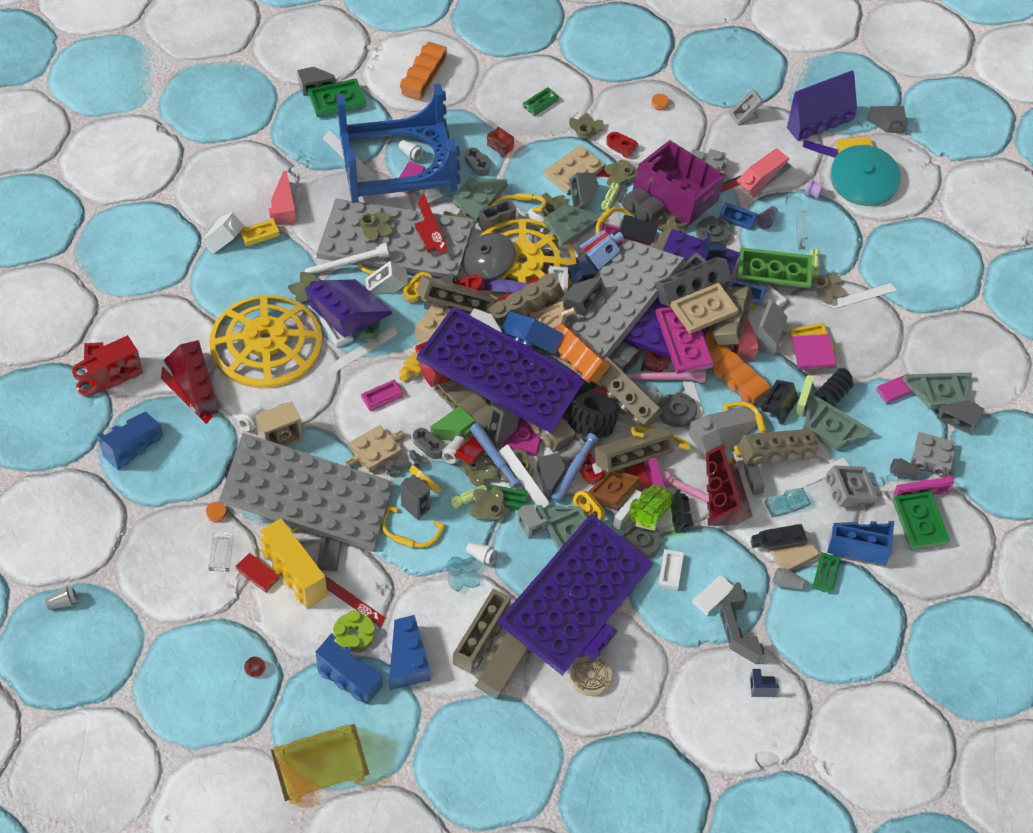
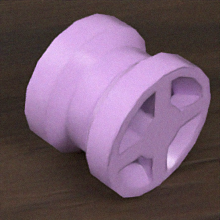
M810 178L804 195H812L818 199L824 183H817L814 179Z

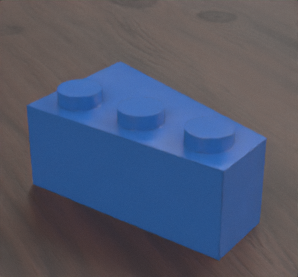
M509 312L501 329L502 333L530 348L533 346L554 355L564 336L563 333L534 318Z
M146 411L127 420V424L122 427L116 425L112 427L111 432L105 435L103 433L97 435L103 457L117 470L127 466L132 459L144 453L146 448L158 442L163 436L161 424Z
M871 521L870 524H859L858 522L833 523L827 553L887 565L892 551L895 521H888L886 524H877L876 521Z
M415 615L395 619L389 676L390 690L430 681V666Z
M331 633L315 651L318 673L323 678H329L334 681L339 689H346L357 701H363L368 704L383 686L382 676L364 660L359 662L349 653L352 650L347 646L343 649L334 641L336 637Z

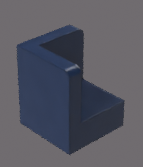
M706 233L704 240L705 260L708 261L716 257L725 258L726 244L711 241L710 233Z
M584 256L577 264L567 265L568 274L573 284L592 279L597 274L588 256Z
M752 669L750 675L751 697H776L779 691V684H776L775 677L762 676L761 669Z

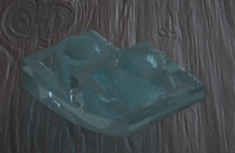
M803 487L786 490L783 495L767 497L764 501L772 518L798 511L811 504Z

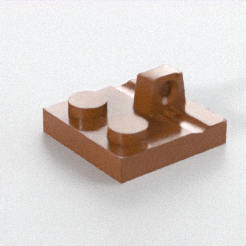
M616 470L610 473L607 472L588 492L599 503L618 509L642 482L640 477Z

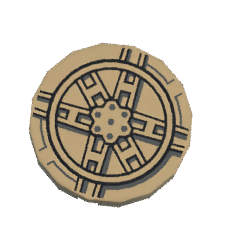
M587 656L581 657L574 662L570 671V681L573 687L586 696L602 694L609 687L612 680V671L609 664L600 657L593 661Z

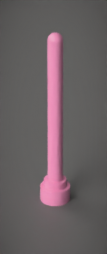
M705 369L676 374V372L626 373L633 381L693 379L697 383L706 382Z
M666 470L663 471L661 476L664 487L673 486L696 498L709 502V494L674 479V476L671 475L672 473Z

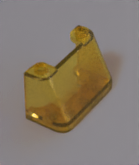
M354 723L269 749L284 801L289 800L290 804L303 800L302 796L306 793L344 781L352 780L353 784L366 780L365 776L370 775Z

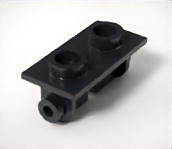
M678 489L669 498L675 533L681 528H684L685 531H690L694 526L691 513H685L690 511L689 497Z

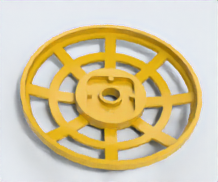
M512 219L498 223L481 234L493 233V231L502 227L519 224V229L502 233L505 236L519 234V241L512 242L516 251L512 267L497 279L504 280L508 276L518 280V282L526 283V280L533 279L536 276L541 278L545 275L542 272L544 263H553L556 267L577 264L575 252L570 243L566 246L568 247L571 259L561 258L553 242L557 237H553L552 234L546 236L538 231L526 229V224H530L550 231L544 222ZM526 234L535 235L541 238V240L535 244L526 241ZM548 244L554 256H544L541 248ZM520 258H525L527 261L525 263H520L517 260ZM568 276V290H569L570 287H571L572 284H573V282H572L570 276ZM482 290L490 294L495 300L497 299V297L491 294L493 291ZM547 303L545 307L553 305L554 303Z
M260 295L243 299L226 309L213 325L209 345L215 365L227 378L247 387L274 388L296 381L315 365L322 349V332L317 318L303 304L283 296ZM260 301V305L250 307L241 313L234 311L243 305ZM268 301L285 302L295 307L288 310L281 306L268 305ZM268 309L278 310L284 314L278 318L268 316ZM260 310V317L252 320L245 317V315L253 311ZM303 310L312 319L316 331L304 330L301 320L295 314ZM226 316L233 318L228 326L226 336L215 338L217 328ZM292 318L297 324L298 329H287L284 322ZM238 321L246 325L242 333L232 334L233 328ZM263 334L270 335L268 338L261 337V335ZM288 336L299 337L293 350L287 346ZM305 337L316 338L314 350L305 362L298 355L303 347ZM243 340L245 348L240 354L234 348L232 341ZM227 343L229 352L235 358L229 367L220 359L216 351V345ZM280 351L286 354L285 357L279 360H270V356ZM253 353L263 356V362L252 361L246 357ZM291 360L300 366L297 370L278 378H272L271 368L284 365ZM242 363L252 368L263 369L264 379L245 377L235 371Z

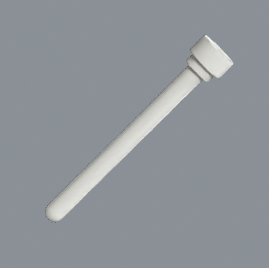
M386 242L379 244V247H376L375 250L306 268L305 272L315 274L377 256L379 258H387L391 256L390 250Z

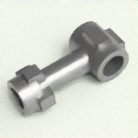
M411 450L405 454V459L396 462L388 460L384 464L387 475H394L397 473V469L406 466L411 467L415 465L419 468L422 465L419 453L417 454L415 450Z

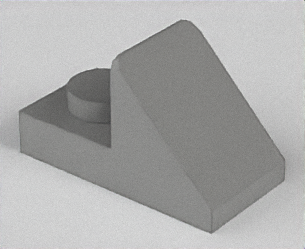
M752 89L729 114L738 125L758 119L759 116L756 114V111L765 102L758 92Z

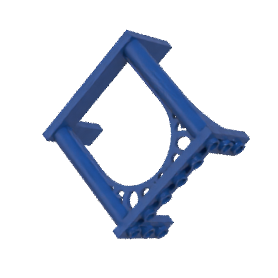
M434 84V93L428 105L411 117L347 125L344 94H336L340 141L352 203L359 202L360 196L449 187L450 192H457V184H460V175L457 173L460 170V162L457 160V157L460 156L459 146L455 145L454 139H449V129H445L447 128V122L444 115L447 114L443 101H446L445 90L442 91L441 84ZM430 132L435 133V135L431 137L425 136L427 133ZM407 135L422 139L432 147L435 153L433 163L425 171L417 175L357 182L356 158L354 149H350L349 140Z

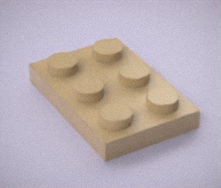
M580 145L543 171V176L568 195L571 193L569 178L577 172L598 174L604 170L605 164Z
M719 283L671 302L670 305L689 334L735 316L738 313L737 307Z

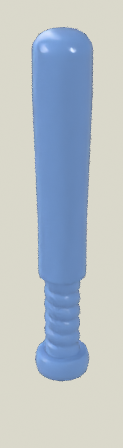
M479 423L473 424L470 427V431L497 468L502 470L510 482L509 486L512 489L518 487L521 484L520 479L515 478L483 427Z
M592 433L587 435L588 440L580 453L576 455L551 496L555 502L560 503L564 499L585 462L586 455L593 444L598 442L596 435Z

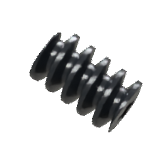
M838 368L823 386L815 392V396L835 407L841 401V398L845 397V394L854 387L851 373L845 368Z

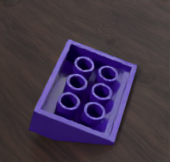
M851 70L794 93L787 129L797 141L807 139L812 135L822 133L825 130L835 128L854 119L857 110L854 71Z
M356 279L319 280L304 288L309 306L344 338L392 314V311Z

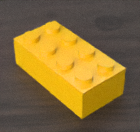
M280 518L261 529L260 543L263 547L261 552L266 560H271L274 571L282 575L285 586L294 591V597L299 604L303 603L306 609L326 598L325 575L283 520Z

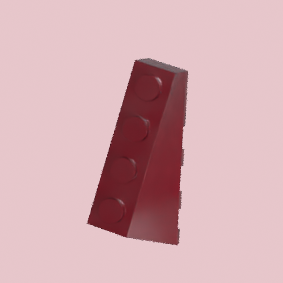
M199 340L180 344L164 359L166 366L171 370L173 377L178 381L182 391L185 392L199 417L218 413L215 394Z
M723 444L706 452L707 492L709 493V502H707V510H709L708 525H737L753 517L734 454Z

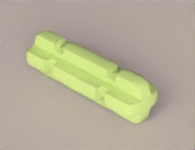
M613 182L601 205L603 211L612 207L611 205H613L620 191L621 185L619 183Z
M814 248L809 253V255L813 256L811 280L819 275L820 251Z
M485 485L477 487V489L487 490ZM475 488L460 494V496L452 497L451 505L453 508L456 509L461 507V504L466 505L473 502V491Z

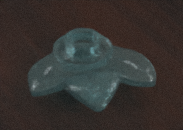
M452 557L446 564V570L449 573L448 583L451 588L459 592L463 585L470 588L478 587L480 585V578L476 571L482 567V563L471 557L466 559Z

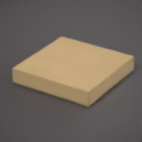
M808 538L805 545L769 551L779 566L789 571L819 557V552Z

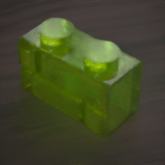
M653 484L649 489L645 488L640 498H635L630 505L631 519L638 523L640 522L641 525L647 528L651 527L671 507L673 493L666 489L663 490L657 484Z

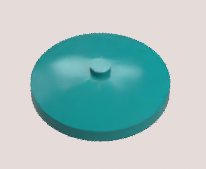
M855 145L842 150L835 157L830 170V178L834 189L847 201L862 206H875L888 201L896 193L900 183V170L896 161L884 150L870 145Z

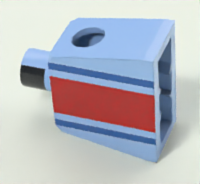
M618 229L611 235H608L603 230L580 247L599 270L619 253L620 249L616 244L624 236Z

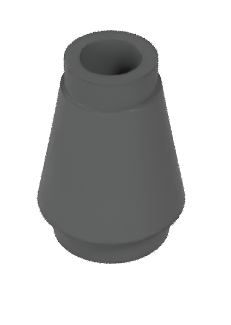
M894 458L890 465V473H893L894 476L917 479L920 474V468L902 458Z

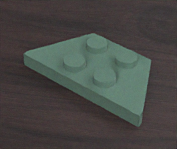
M469 178L453 197V204L461 209L465 215L469 214L474 219V223L477 224L479 222V211L486 206L492 205L507 186V179Z
M565 204L547 215L544 219V224L550 229L552 236L558 238V245L562 248L596 226L597 220L601 215Z
M972 373L905 374L903 381L928 409H941L942 405L967 400Z
M809 394L804 429H811L814 437L838 450L872 434L873 430L814 394Z
M543 505L536 506V510H539L542 519H546V529L558 550L561 549L587 519L580 506H555L554 508H543Z

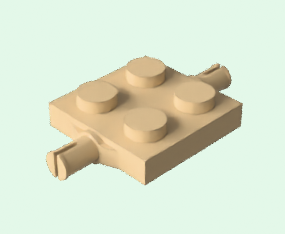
M564 301L531 312L530 317L556 329L561 322L563 324L566 323L567 317L577 314V309L572 307L566 310V304Z
M379 425L348 443V448L353 452L354 457L345 461L346 466L351 468L360 463L369 472H372L387 463L388 460L401 455L402 449L396 441L405 437L403 431L399 430L390 435Z

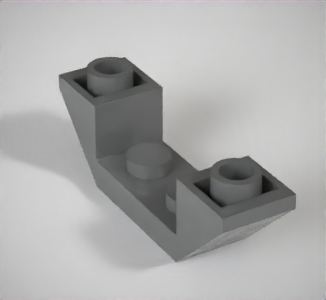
M738 582L722 603L719 614L730 650L754 664H760L762 655H764L763 644L759 643L757 636L743 638L742 630L736 624V611L743 610L745 601H747L746 590L742 589L741 583Z

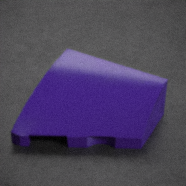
M605 623L578 657L581 658L586 655L591 661L597 659L601 655L600 652L610 643L618 631Z

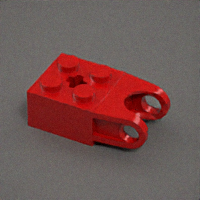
M128 335L94 350L92 356L77 363L72 369L73 377L79 381L76 386L77 391L82 396H91L114 386H119L121 383L136 378L143 373L139 352ZM79 369H86L87 373L78 375L77 371ZM83 385H91V388L89 390H81V387Z

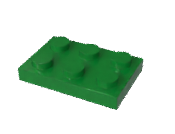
M357 78L308 88V95L316 117L338 113L336 94H344L346 111L366 107V101Z
M931 491L894 496L892 501L911 550L949 544L950 538Z

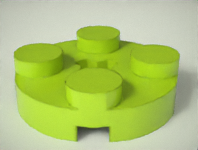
M356 610L342 615L333 627V634L336 637L335 642L343 649L347 646L352 651L361 652L366 650L374 640L375 628L372 620ZM357 629L358 635H349L350 630Z

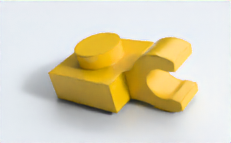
M416 352L403 363V367L399 371L402 374L399 379L403 382L408 381L412 375L418 377L421 374L419 362L416 360Z

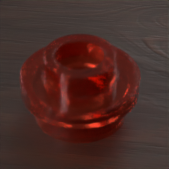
M256 656L250 657L244 665V670L250 677L261 676L266 668L265 662ZM253 666H258V667H259V668L256 669V670H252V669H251Z

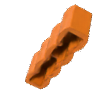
M430 41L422 46L420 55L416 56L414 60V65L409 67L407 76L400 82L403 95L418 100L423 98L433 78L446 60L447 47Z
M561 322L555 330L563 333L564 336L556 353L559 354L560 352V357L565 362H570V367L578 373L581 372V377L588 383L593 381L597 384L611 365L579 337L575 331Z
M714 342L708 346L714 364L713 368L709 369L714 371L718 379L726 382L731 391L739 394L743 402L755 405L768 395L770 385L762 377L758 376L749 365L745 364L737 354L732 352L727 345H717V342Z

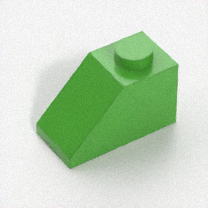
M459 406L431 425L430 432L439 440L453 441L456 436L468 438L472 435L470 427L475 424V420Z

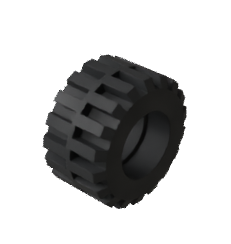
M581 392V394H577L571 403L567 419L568 424L571 425L570 427L573 430H576L575 432L584 436L592 433L598 438L607 437L614 431L619 407L613 399L597 392Z

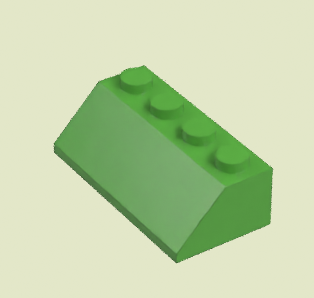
M740 247L736 273L738 280L811 288L812 255Z

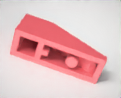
M775 148L750 166L737 182L754 198L788 162L789 157L778 148Z
M283 171L271 199L272 207L268 208L269 216L274 218L276 225L296 222L287 171Z
M748 318L746 319L741 343L733 344L735 354L743 362L755 361L758 351L756 335Z

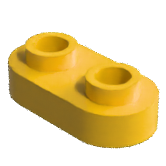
M420 272L416 274L404 287L403 297L406 301L413 303L421 299V296L416 291L422 275L432 277L429 273Z
M579 491L574 495V506H580L586 517L591 513L596 516L598 512L597 518L602 522L605 520L606 513L604 508L590 492Z

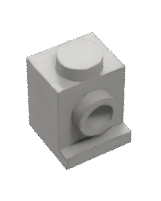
M532 504L524 505L518 510L517 521L528 539L546 531V519H542L539 510H535Z

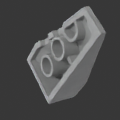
M747 407L709 414L691 422L689 436L706 460V452L721 444L730 450L741 441L745 434H749L757 427L756 415Z

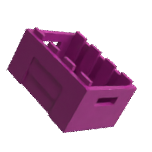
M669 140L638 164L633 190L637 187L644 189L651 197L659 199L664 204L666 211L673 214L674 217L677 216L679 221L686 222V225L689 226L719 201L726 175Z

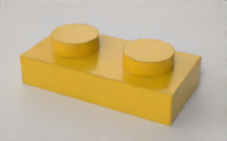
M274 219L242 228L240 236L247 247L279 237L280 233Z

